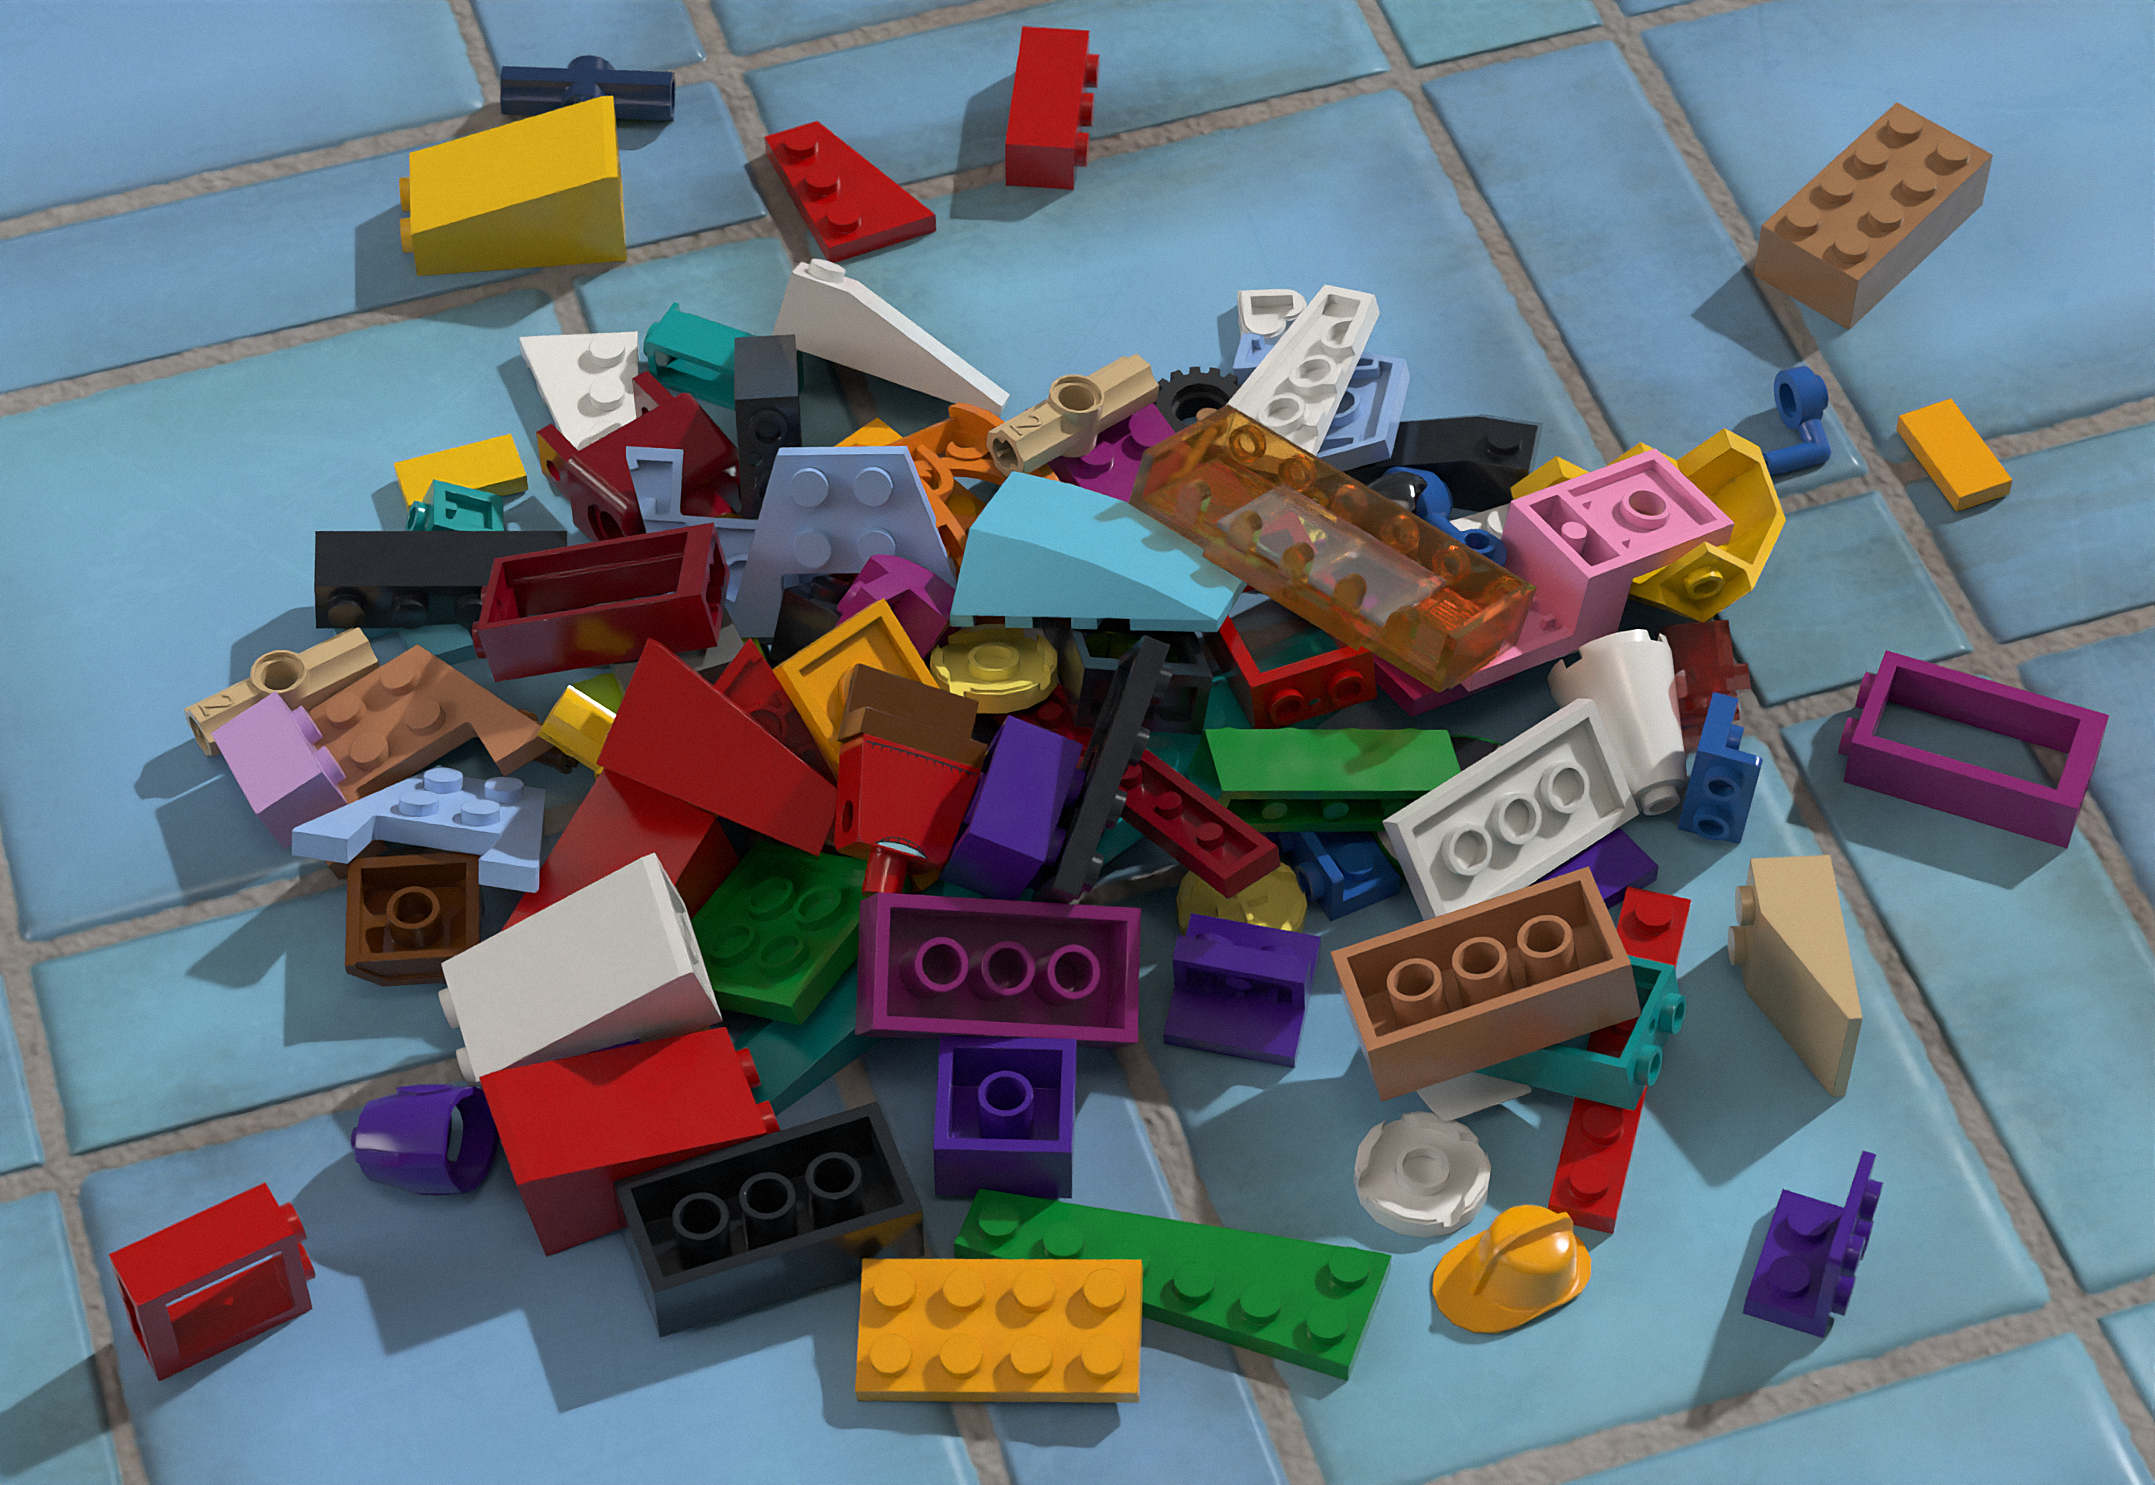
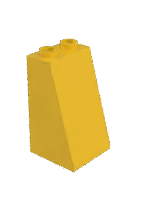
M601 96L409 153L410 177H399V190L402 212H410V218H400V235L403 253H414L417 276L627 261L622 174L613 96Z

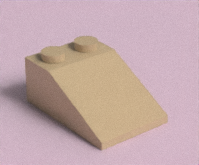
M1831 856L1751 858L1746 885L1737 886L1735 891V912L1738 925L1729 926L1728 929L1731 965H1741L1745 990L1828 1093L1832 1097L1845 1096L1863 1017Z

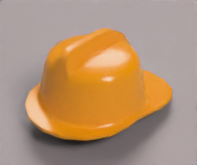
M1528 1204L1515 1206L1496 1216L1488 1229L1459 1243L1442 1257L1434 1271L1432 1294L1439 1311L1454 1325L1473 1333L1497 1334L1519 1327L1580 1295L1591 1277V1258L1584 1243L1573 1233V1221L1567 1212L1557 1214L1542 1206Z

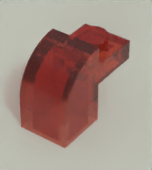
M1729 620L1668 625L1654 633L1655 641L1658 640L1659 633L1666 636L1672 651L1681 726L1705 723L1713 692L1738 698V694L1751 689L1748 663L1734 664ZM1738 703L1733 721L1740 720Z

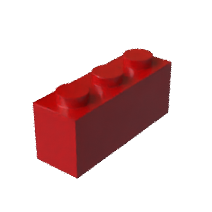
M1022 26L1005 140L1006 186L1074 190L1077 167L1088 166L1090 133L1082 132V127H1093L1095 93H1087V88H1098L1100 54H1090V30Z

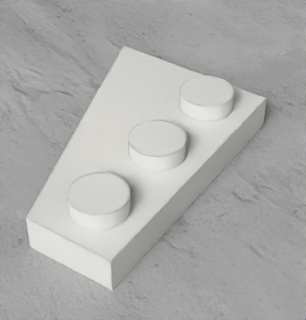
M638 332L519 337L521 355L527 368L530 367L534 375L537 390L544 405L547 404L555 421L556 428L578 451L636 419L632 378L639 375Z

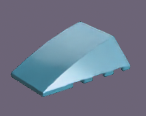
M1012 471L969 529L950 612V626L973 627L974 616H1005V628H1033V617L1071 618V629H1097L1104 618L1130 619V630L1218 632L1254 574L1255 560L1194 529L1134 504L1072 484Z

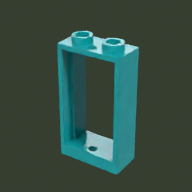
M1627 955L1632 966L1641 1016L1620 1058L1554 1044L1473 1072L1634 1111L1645 1086L1652 1087L1659 1077L1663 1058L1662 1050L1669 1035H1677L1685 1019L1687 1002L1686 997L1679 993L1675 966Z

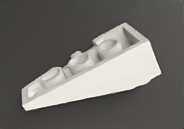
M812 259L810 264L801 262L791 272L772 335L795 334L796 349L955 404L958 402L968 403L988 410L1000 417L1007 405L1010 394L859 281L845 277L846 270L843 267L829 261Z

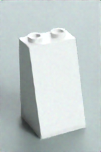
M655 853L628 864L441 963L448 988L439 991L440 1002L451 1028L460 1027L466 1046L456 1050L457 1060L467 1085H479L482 1090L479 1077L491 1072L577 1056L639 1039L640 1043L685 1035L723 1021L686 906Z

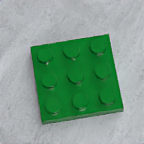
M757 841L691 920L718 1008L802 1025L858 956L860 901L866 899L861 894L868 861L820 852L819 856H816L799 848ZM907 874L902 894H908L913 888Z

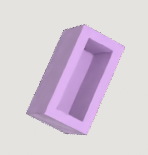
M276 691L211 733L256 816L284 850L292 845V830L295 827L348 805L337 783L346 778L344 772L326 746L317 750L313 744L323 738L316 724L303 706H299L291 711Z

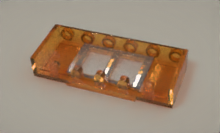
M1229 404L1145 450L1128 503L1204 549L1202 557L1356 651L1363 646L1438 693L1446 688L1452 689L1517 645L1537 587Z

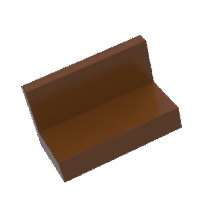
M861 663L855 665L837 741L846 743L865 733L981 770L987 750V744L971 740L979 701Z

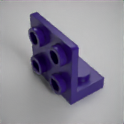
M1862 1151L1844 1207L1782 1189L1745 1299L1743 1314L1823 1339L1831 1314L1835 1313L1845 1316L1854 1289L1858 1264L1860 1260L1863 1261L1874 1225L1873 1218L1883 1187V1182L1871 1179L1877 1154Z

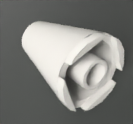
M1635 629L1613 633L1586 643L1578 648L1582 659L1567 669L1563 659L1553 666L1547 677L1551 695L1560 709L1578 698L1594 700L1638 811L1643 810L1645 815L1665 813L1680 803L1679 797L1688 788L1672 651L1666 636L1659 633L1658 640L1654 641L1650 639L1647 630Z

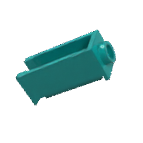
M673 302L661 321L654 322L649 327L644 339L643 352L648 356L649 373L663 387L680 393H689L695 398L735 411L734 338L754 337L756 335L690 313L681 312L679 303ZM796 349L800 393L804 387L802 351Z

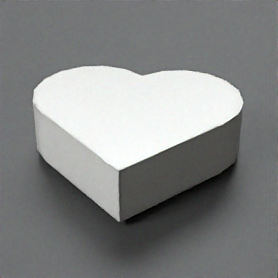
M1289 289L1237 291L1240 338L1245 333L1263 335L1265 344L1275 346L1307 307L1305 298L1300 293Z

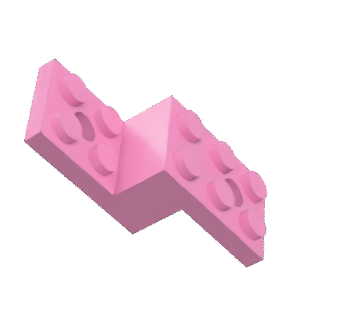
M1655 448L1511 501L1501 541L1507 549L1504 577L1498 585L1487 590L1472 591L1459 588L1443 577L1397 594L1393 614L1470 692L1576 651L1579 647L1590 641L1617 633L1633 578L1670 565L1704 541L1715 547L1728 543L1735 523Z

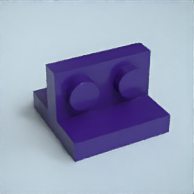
M1191 913L1186 936H1177L1173 953L1174 989L1163 1033L1164 1044L1295 1068L1321 950V937Z

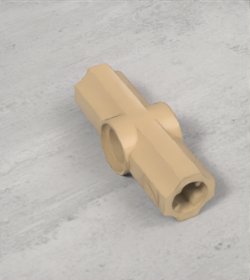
M1134 354L1129 358L1123 356L1089 376L1072 374L1057 378L1051 384L1049 396L1046 400L988 432L986 447L994 459L995 467L1008 477L1012 471L1028 474L1060 455L1065 457H1081L1089 454L1095 448L1100 432L1157 400L1159 384L1152 374L1151 365L1138 354Z
M352 627L299 654L289 650L268 652L255 661L251 667L249 678L185 708L186 720L195 736L197 744L207 757H214L221 754V751L211 733L274 691L279 694L291 711L299 706H303L309 714L310 709L380 667L379 661L371 648L369 640L359 627L355 629Z

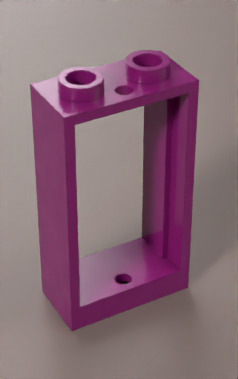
M1886 650L1877 674L1866 671L1862 679L1855 708L1863 710L1860 720L1848 717L1841 736L1838 754L1848 756L1843 782L2068 849L2100 753L2110 715ZM1890 701L2069 754L2057 790L1875 736L1887 702Z

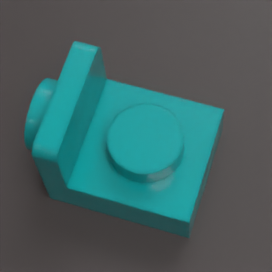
M433 479L422 502L415 500L412 503L407 515L405 531H504L503 496Z

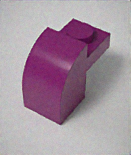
M878 554L870 556L838 604L837 611L842 616L834 628L873 602L884 598L921 659L927 664L931 660L933 649L937 645L940 648L948 645V636L959 631L962 627L950 626V612L955 595L953 587L919 564L898 556Z

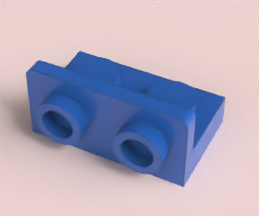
M1713 692L1677 829L1698 834L1709 840H1723L1740 844L1763 759L1758 755L1738 751L1745 728L1732 724L1739 698Z
M1368 831L1266 832L1268 840L1278 847L1279 855L1285 854L1295 868L1296 879L1303 894L1305 892V897L1308 901H1317L1330 922L1399 894L1400 877Z

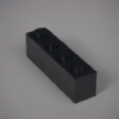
M315 531L314 594L316 629H350L352 627L417 629L422 626L459 624L462 627L472 629L473 622L480 619L482 611L481 589L483 585H488L494 558L567 547V531ZM566 609V610H559V611H553V612H547V613H541V614H535V615H529V616H525V617H531V616H537V615H543V614H549V613L567 611L568 609Z

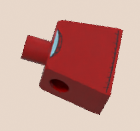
M865 733L841 745L838 763L835 847L842 854L868 861L861 894L864 897L868 898L876 893L902 894L906 873L924 875L944 865L978 782L981 769Z

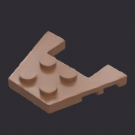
M418 644L309 710V716L323 736V738L313 744L317 750L326 746L344 772L346 778L337 783L348 804L405 780L473 737L481 739L504 777L554 747L553 744L546 742L545 739L537 735L541 725ZM373 840L354 858L376 857L388 848L383 840ZM326 861L338 880L347 875L348 864Z

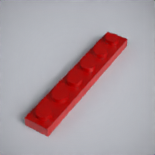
M1627 886L1616 929L1627 955L1674 965L1676 971L1692 900ZM1640 1016L1591 1032L1586 1051L1620 1058ZM1645 1086L1634 1111L1584 1098H1574L1547 1209L1557 1214L1567 1212L1575 1226L1614 1234L1648 1086Z

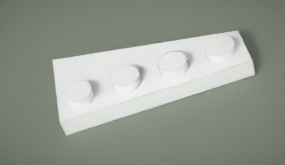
M1325 284L1221 410L1220 428L1214 432H1208L1201 443L1204 455L1214 459L1306 480L1380 314L1375 295Z

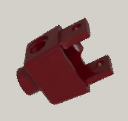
M647 370L632 378L636 419L578 451L552 423L536 431L542 474L571 502L574 526L592 542L646 534L626 459V446L683 450L680 503L682 515L743 519L737 447L691 394L682 393L673 397Z

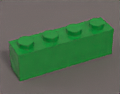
M1232 727L1204 729L1187 769L1190 782L1258 832L1386 831L1382 821L1461 772L1448 730H1418L1415 728L1401 730H1359L1356 728L1236 729Z

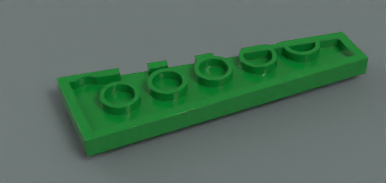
M978 1189L954 1242L956 1259L1142 1260V1317L1346 1381L1349 1380L1389 1276L1392 1259L1391 1255L1355 1247L1337 1246Z

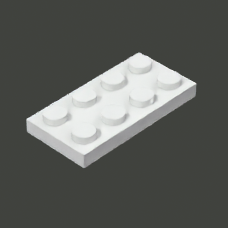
M1578 698L1382 822L1422 918L1426 921L1527 887L1637 816L1639 812L1594 700Z

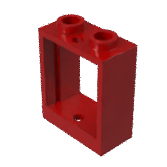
M266 1182L108 1254L131 1331L159 1382L313 1309L307 1281L316 1278L310 1258L301 1243L307 1240L304 1227L293 1205L287 1202L279 1206ZM272 1255V1258L262 1263H259L247 1270H244L230 1278H227L215 1285H212L200 1292H197L168 1307L166 1306L167 1303H170L184 1295H187L199 1288H202L214 1281H217L231 1273H234L246 1266H249L261 1259H264Z

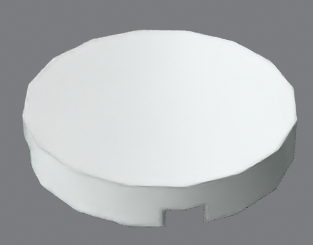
M1415 1111L1404 1113L1401 1120L1392 1121L1387 1125L1385 1120L1374 1126L1358 1146L1354 1169V1185L1360 1204L1377 1223L1401 1235L1421 1238L1452 1234L1472 1222L1486 1203L1491 1172L1488 1155L1486 1153L1485 1157L1483 1149L1478 1145V1137L1468 1126L1456 1120L1441 1122L1434 1113Z

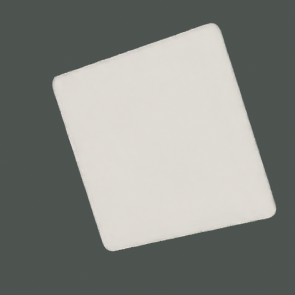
M1470 1072L1416 1090V1092L1441 1122H1449L1531 1093V1088L1525 1084Z

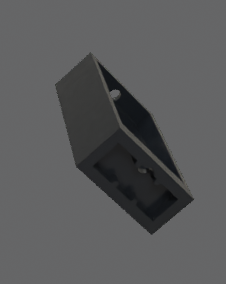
M795 334L734 338V401L742 516L746 520H758L779 448L802 447Z
M1041 617L1040 624L1044 636L1057 652L1058 678L1075 727H1095L1119 659L1090 657L1082 633L1109 631L1132 634L1137 637H1144L1146 635L1170 645L1164 661V665L1173 668L1169 685L1160 704H1151L1147 714L1144 716L1141 727L1149 729L1150 732L1202 735L1213 676L1195 631L1130 630V619L1104 618L1097 629H1071V618Z

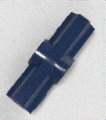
M592 55L579 56L573 59L567 65V68L502 66L500 106L501 114L536 116L601 96H613L616 119L674 121L676 93L674 72L615 70L607 60Z

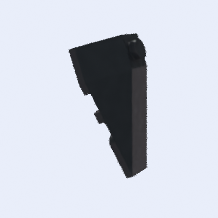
M1486 414L1400 421L1391 458L1308 482L1321 488L1361 493L1369 483L1383 476L1390 468L1406 467L1430 471L1449 487L1453 498L1452 508L1483 512L1511 503L1514 499L1510 488L1534 472L1543 423Z

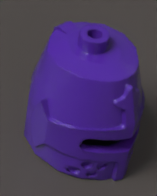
M417 1084L396 1087L395 1094L367 1102L359 1115L358 1126L354 1127L352 1131L351 1146L354 1151L355 1162L359 1163L361 1171L370 1181L420 1195H453L475 1190L488 1175L496 1155L500 1136L483 1090L475 1086L455 1087L445 1084ZM455 1106L459 1110L463 1122L462 1140L456 1162L449 1160L447 1156L452 1131V1112Z

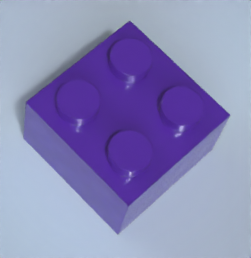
M1008 715L987 747L978 782L948 858L941 867L938 878L995 900L1017 901L1026 887L1036 890L1046 866L1052 868L1057 860L1066 835V830L1058 827L1065 808L1072 809L1085 778V771L1076 768L1083 744Z
M940 1035L933 1144L935 1195L976 1196L978 1189L1035 1198L1072 1199L1077 1089V1039Z

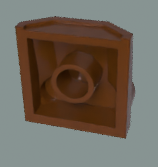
M453 852L353 858L348 863L346 973L382 987L447 983L441 963L481 943L482 918L485 911L482 885L479 884V859L481 856Z

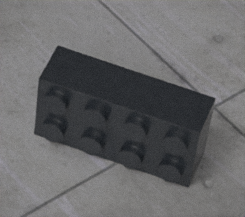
M878 1102L613 1181L619 1228L660 1338L861 1276L862 1259H915L924 1256L922 1208Z

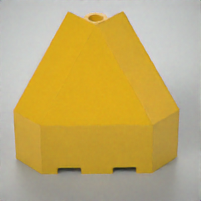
M1725 428L1678 460L1663 453L1661 454L1735 523L1729 542L1715 547L1704 541L1670 565L1633 578L1628 599L1704 623L1753 591L1786 522V518L1760 447ZM1640 442L1608 465L1654 448ZM1555 456L1513 485L1510 490L1515 500L1589 472Z

